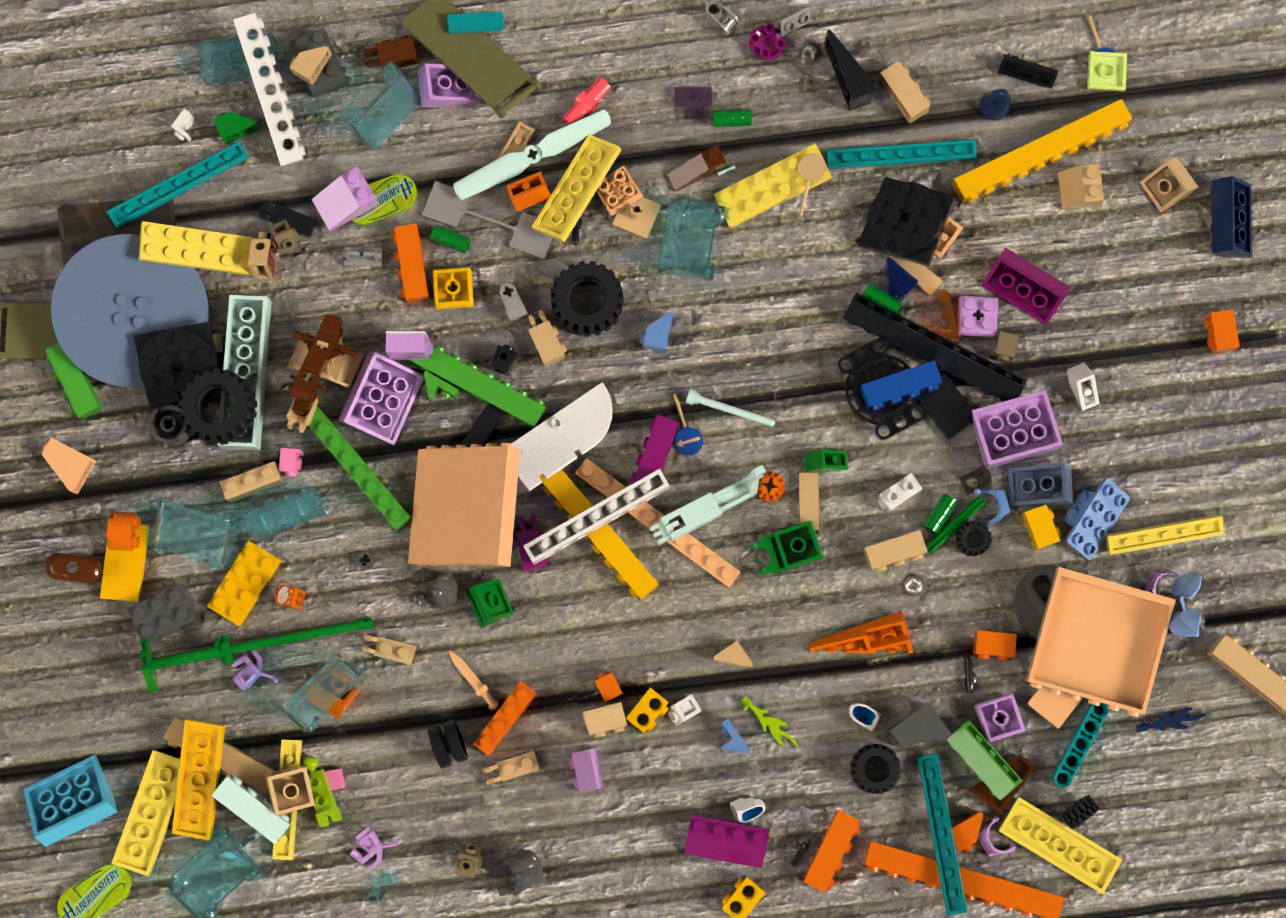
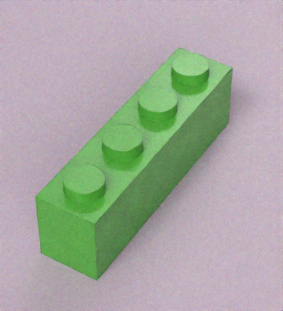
M57 343L45 349L47 353L45 356L50 366L53 365L56 371L54 376L59 383L61 382L64 388L62 389L63 395L72 404L70 409L73 415L85 419L103 410L104 408L87 374L67 357L60 344Z
M970 721L961 725L947 739L951 748L959 753L964 763L974 770L978 779L984 782L989 787L992 795L999 800H1002L1023 782Z

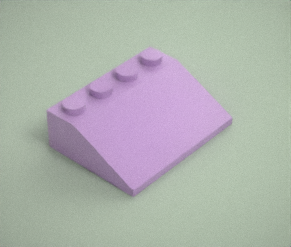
M368 352L338 418V422L395 445L424 379V375L376 352Z
M1046 390L971 411L985 469L1058 450L1063 446Z

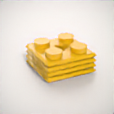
M470 267L433 270L436 309L474 306L472 271ZM452 285H455L456 288H458L455 289V292H451V290H449L450 288H452Z

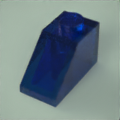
M890 257L886 260L887 291H889L891 297L902 302L917 285L918 280Z

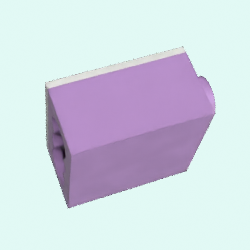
M386 331V354L391 360H429V355L433 353V344L430 343V339L425 331Z

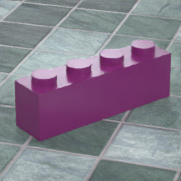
M657 415L656 419L652 418L649 430L652 431L650 436H646L642 447L645 450L643 455L639 454L636 465L639 467L637 473H632L631 484L658 469L663 472L679 426L678 421Z

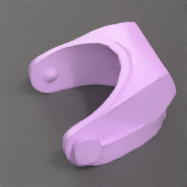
M1170 571V573L1149 572L1144 591L1156 594V583L1162 576L1177 578L1178 575L1173 571Z
M997 816L991 818L992 821L981 828L978 834V839L988 857L1014 852L1015 845L1005 850H998L993 847L989 839V830L991 825L1000 820V818Z

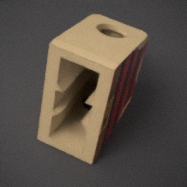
M259 232L258 239L251 240L248 266L255 279H274L275 248L268 232Z

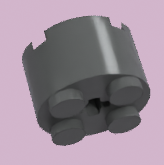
M174 405L159 407L152 413L149 419V426L153 437L168 446H181L191 436L190 430L183 424L184 420L180 418L179 412L181 409Z

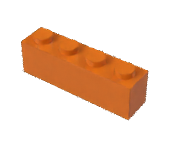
M417 223L394 227L395 233H392L394 245L397 244L398 251H395L396 262H400L401 269H398V276L400 281L403 280L404 287L401 288L402 299H406L408 304L430 300L419 227Z
M520 681L473 745L487 756H491L538 693Z
M838 809L836 810L802 880L803 882L824 893L827 889L830 891L835 881L832 877L835 871H840L843 865L841 859L844 853L848 854L851 849L852 843H850L853 835L857 836L861 828L858 825L860 820Z

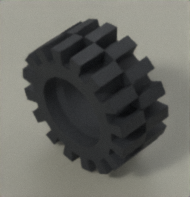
M969 521L963 524L955 535V543L957 542V548L961 550L960 552L972 557L985 553L990 548V543L992 542V534L989 532L988 526H984V523H979L978 521ZM974 531L980 535L981 541L979 545L971 546L968 544L966 536L969 532Z
M1087 795L1065 810L1061 817L1070 829H1074L1090 819L1099 810V806L1090 795Z

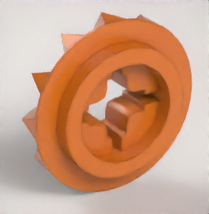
M766 471L763 474L764 477L759 479L757 495L764 501H775L783 495L785 481L780 474L774 471ZM770 478H772V484L778 488H772L769 494H767V487L761 484H767Z

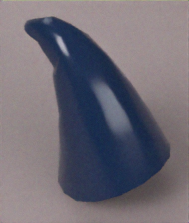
M997 89L985 94L979 102L980 112L990 120L995 121L1004 118L1010 111V94L1005 89Z

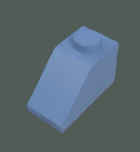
M672 312L667 313L648 325L646 332L642 331L640 342L643 343V349L666 353L673 321Z

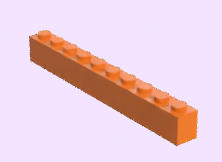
M869 840L863 864L868 865V870L879 872V869L887 871L886 875L898 878V875L906 876V881L917 884L919 880L925 882L924 886L936 889L937 886L941 887L937 861L935 859ZM959 867L965 898L975 901V897L983 899L982 903L994 906L995 903L1002 904V909L1012 912L1014 908L1022 910V915L1033 917V914L1041 916V918H1060L1065 897Z

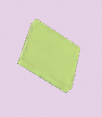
M1090 51L1088 54L1087 90L1124 92L1126 90L1127 53Z

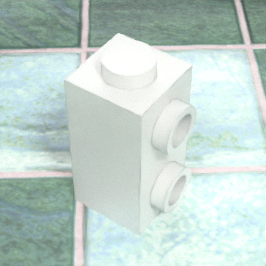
M911 473L879 494L878 503L883 510L886 509L890 512L919 493L922 487Z

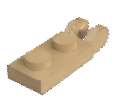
M363 634V639L377 642L375 650L366 646H360V651L412 665L417 646Z
M534 751L497 762L496 765L482 769L483 773H489L495 769H498L500 773L499 777L486 780L487 785L540 770Z

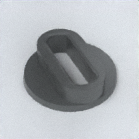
M1043 566L1029 572L1019 582L1014 594L1013 607L1016 619L1023 630L1035 639L1038 638L1046 604L1034 589L1033 582L1037 577H1045L1050 586H1052L1056 568L1059 566Z

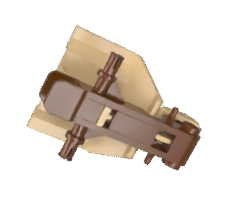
M330 314L325 315L316 336L310 335L309 332L302 333L297 330L293 333V338L299 339V342L286 368L298 371L299 373L297 376H289L290 379L295 381L289 384L287 394L294 398L286 415L287 420H289L287 424L288 429L292 430L293 426L297 424L300 425L298 428L299 432L303 433L306 427L311 424L318 404L316 387L326 389V386L318 383L319 378L348 388L353 383L365 354L357 352V349L348 347L346 344L342 345L341 336L343 328L341 326L343 321L340 317Z

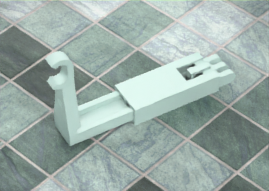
M761 465L755 468L748 477L713 495L710 492L661 517L659 523L649 528L651 532L659 530L653 534L654 538L663 537L657 541V544L661 545L668 540L672 542L719 518L722 512L755 496L758 490L759 479L764 477L763 474L766 472L764 466ZM682 518L686 526L674 531L673 528L680 525L678 520Z

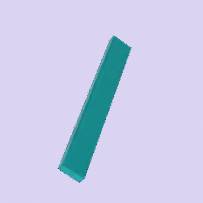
M975 140L831 149L825 151L828 170L977 159Z
M238 141L106 211L107 215L116 229L249 159V155Z
M938 754L917 757L946 914L947 916L968 913Z

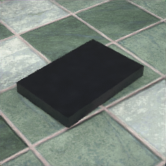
M943 372L940 374L942 383L938 386L939 389L929 393L927 390L920 392L921 395L917 396V401L925 407L926 413L944 437L949 440L973 422L971 412L973 409L947 374Z

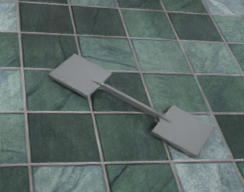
M435 181L422 216L457 228L462 215L469 214L511 229L514 235L509 247L545 259L553 238L532 228L537 217L522 212L516 226L502 223L467 210L466 204L469 197L461 200L456 195L453 187Z

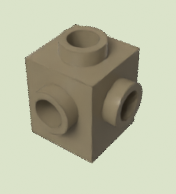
M286 219L269 227L273 236L270 240L274 248L278 247L282 254L299 246L296 240L299 236L295 228H291Z
M462 844L460 851L456 850L454 862L457 863L455 874L474 878L477 869L482 866L484 857L480 856L482 848L476 847L473 844Z

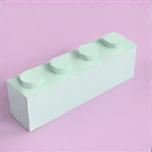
M228 774L214 791L212 797L275 844L290 826V817L286 814L275 816L270 801L267 799L261 800L257 797L258 793L253 788L248 787L247 789L241 784L243 781L235 775L231 777Z

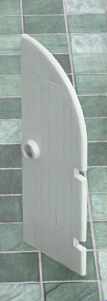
M603 382L512 443V447L520 449L518 478L528 491L542 483V480L539 478L540 475L543 474L548 479L578 458L574 453L578 450L583 455L604 438L612 420V402Z

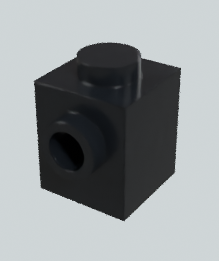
M506 344L504 346L498 345L490 364L491 369L509 376L518 356L516 351H514L515 348Z

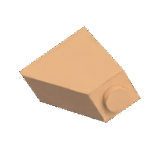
M50 438L43 446L42 456L67 489L78 494L96 460L53 438Z

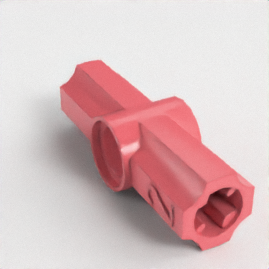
M598 77L586 91H582L577 96L574 105L565 113L562 119L567 125H570L585 118L587 115H591L598 107L599 101L609 92L611 86L606 80Z

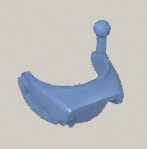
M974 489L976 495L990 493L999 502V512L994 519L985 522L987 526L999 522L1005 515L1010 513L1004 490Z

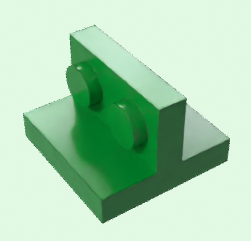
M499 579L477 584L469 588L470 591L467 592V596L481 628L514 614Z

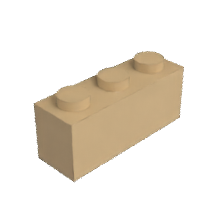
M900 61L880 72L878 79L909 124L929 111L930 100L920 92L919 84L916 80L911 79L908 68L902 65Z
M271 462L221 481L220 485L225 499L232 503L285 483L282 473L279 471V465Z
M920 530L863 549L870 571L875 570L876 573L887 570L886 566L894 564V567L906 564L905 560L911 558L913 561L923 559V555L928 552Z

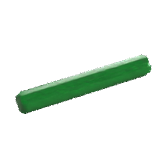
M980 496L975 498L925 545L927 551L930 554L933 553L985 504V501Z

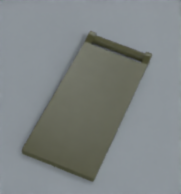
M428 0L400 22L410 34L486 102L499 118L505 117L510 109L533 91H538L542 87L537 79L531 77L483 32L449 34L447 14L462 13L448 0ZM524 83H529L528 87H526L519 94L513 97L505 105H498L502 100L508 97L511 93L517 90Z
M0 302V342L2 309H7L5 352H0V359H46L47 353L45 349L59 343L53 329L51 303Z

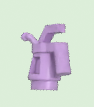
M252 650L251 653L257 659V666L246 654L234 659L233 668L245 662L248 665L236 672L232 678L243 691L247 688L249 689L257 678L261 676L273 679V682L276 684L279 682L278 678L274 675L262 672L263 658L256 650Z
M367 827L355 839L357 844L368 854L364 856L356 849H353L349 855L361 864H364L377 854L376 861L368 867L370 870H373L382 862L383 848L397 846L401 844L402 839H397L395 843L383 844L379 841L375 831Z

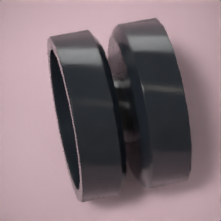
M455 719L444 723L445 735L438 725L428 728L431 748L441 769L452 766L451 753L457 763L468 760L466 746Z

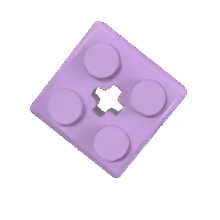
M960 296L958 299L957 335L994 337L997 334L998 298ZM975 313H979V315L982 317L979 320H976V317L973 315H975Z
M1013 694L1004 695L974 706L984 737L988 742L1025 731ZM998 712L999 715L1004 716V719H1002L1001 724L999 721L995 720V717H997Z

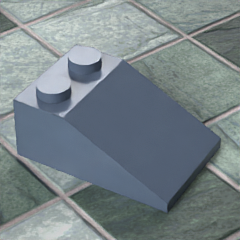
M1067 463L1008 468L1011 507L1073 504L1071 466Z

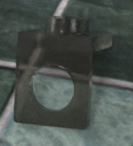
M984 465L959 478L967 495L973 493L975 488L982 489L992 483L991 473ZM969 477L977 479L976 487L970 488L967 485L966 481Z

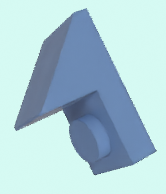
M726 719L721 723L723 727L720 729L726 738L730 736L732 740L720 747V749L742 753L750 752L730 720Z

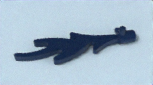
M1190 707L1179 711L1170 718L1171 711H1168L1162 718L1150 724H1146L1144 719L1140 720L1141 724L1136 725L1135 729L1137 733L1148 731V729L1165 731L1162 724L1172 729H1187L1188 726L1181 724L1182 721H1195L1206 716V713L1195 717H1187L1186 713L1193 710Z

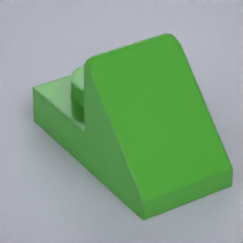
M425 370L424 378L431 402L434 401L440 390V394L450 399L453 397L457 399L460 394L457 388Z

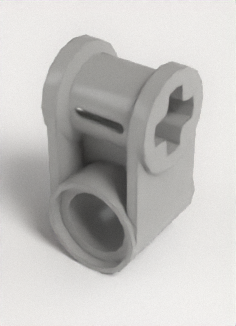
M711 0L707 3L705 18L719 32L727 36L729 30L740 22L738 17L717 0ZM713 8L716 9L718 13L712 14L709 12V10Z
M510 283L502 285L499 292L510 322L528 315L515 286ZM506 290H509L511 292V297L505 295Z

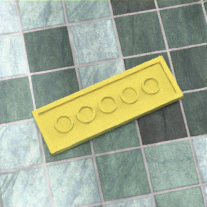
M588 135L533 223L532 228L556 240L565 242L619 155L620 147Z
M816 143L715 193L716 200L730 229L804 193L807 181L800 176L798 164L807 154H817L822 157ZM827 165L824 176L820 180L810 182L809 190L832 179Z
M142 221L139 261L252 276L248 260L251 240L256 238Z
M156 750L152 751L111 864L146 876L151 875L175 809L180 767L179 758Z
M1020 797L1016 798L998 830L1101 894H1104L1122 862V859Z

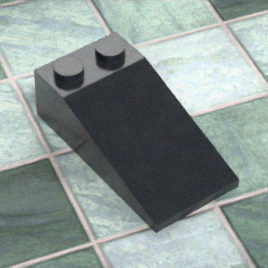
M827 30L824 46L849 111L869 105L875 91L873 80H869L867 73L831 30Z

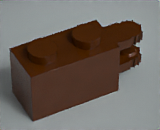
M402 36L394 41L384 40L380 44H376V47L364 50L363 52L365 57L378 55L379 58L366 61V67L381 66L383 72L419 64L414 39L409 36Z

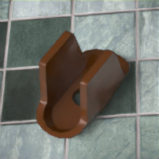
M54 553L48 557L45 570L52 579L90 585L100 577L101 561L91 556ZM70 562H75L78 565V569L74 573L67 571V565Z

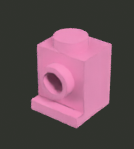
M281 448L279 471L285 477H296V474L298 475V470L302 466V460L299 456H303V451L300 449Z

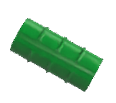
M751 109L713 110L714 127L751 126Z
M439 225L434 226L430 236L432 241L464 254L467 253L471 244V238Z
M871 283L863 294L864 297L896 313L903 304Z
M943 493L930 515L927 516L923 527L937 535L955 508L957 501L948 494Z

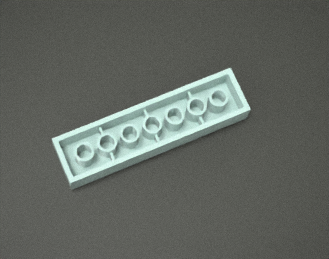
M229 295L223 371L225 369L230 370L249 384L250 388L254 391V399L257 401L258 407L255 408L257 416L252 419L254 423L252 428L248 427L245 430L247 434L244 437L242 435L238 436V441L235 442L228 441V444L225 445L217 443L222 449L261 450L272 301L266 296ZM222 390L219 423L231 416L235 406L233 395L226 390Z

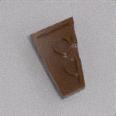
M1021 755L1015 757L1008 764L1023 782L1002 800L993 796L989 787L982 781L968 790L1001 814L1036 768V766Z

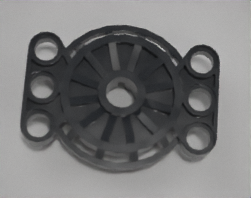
M877 338L844 355L838 361L837 366L841 373L849 374L845 385V394L849 407L861 420L877 425L875 436L879 440H887L921 422L926 416L925 407L915 404L917 397L910 399L909 396L902 398L903 401L892 405L889 402L884 404V407L879 410L873 411V408L867 410L860 391L862 384L910 369L909 365L900 358L886 354L889 344L884 338ZM876 343H883L885 350L883 352L876 351L874 347ZM860 351L868 353L866 361H861L858 358ZM892 359L902 364L903 367L900 366L898 363L893 362ZM849 360L852 367L845 370L841 367V362ZM849 383H852V394H849L848 391ZM850 399H854V402H855V404H856L857 407H858L857 410H856L855 407L852 405V402H851ZM919 408L923 413L922 417L914 418L912 410ZM862 411L864 414L870 416L871 420L862 416L860 412ZM896 418H904L906 425L898 427L895 424ZM881 426L889 429L887 436L879 434L878 429Z

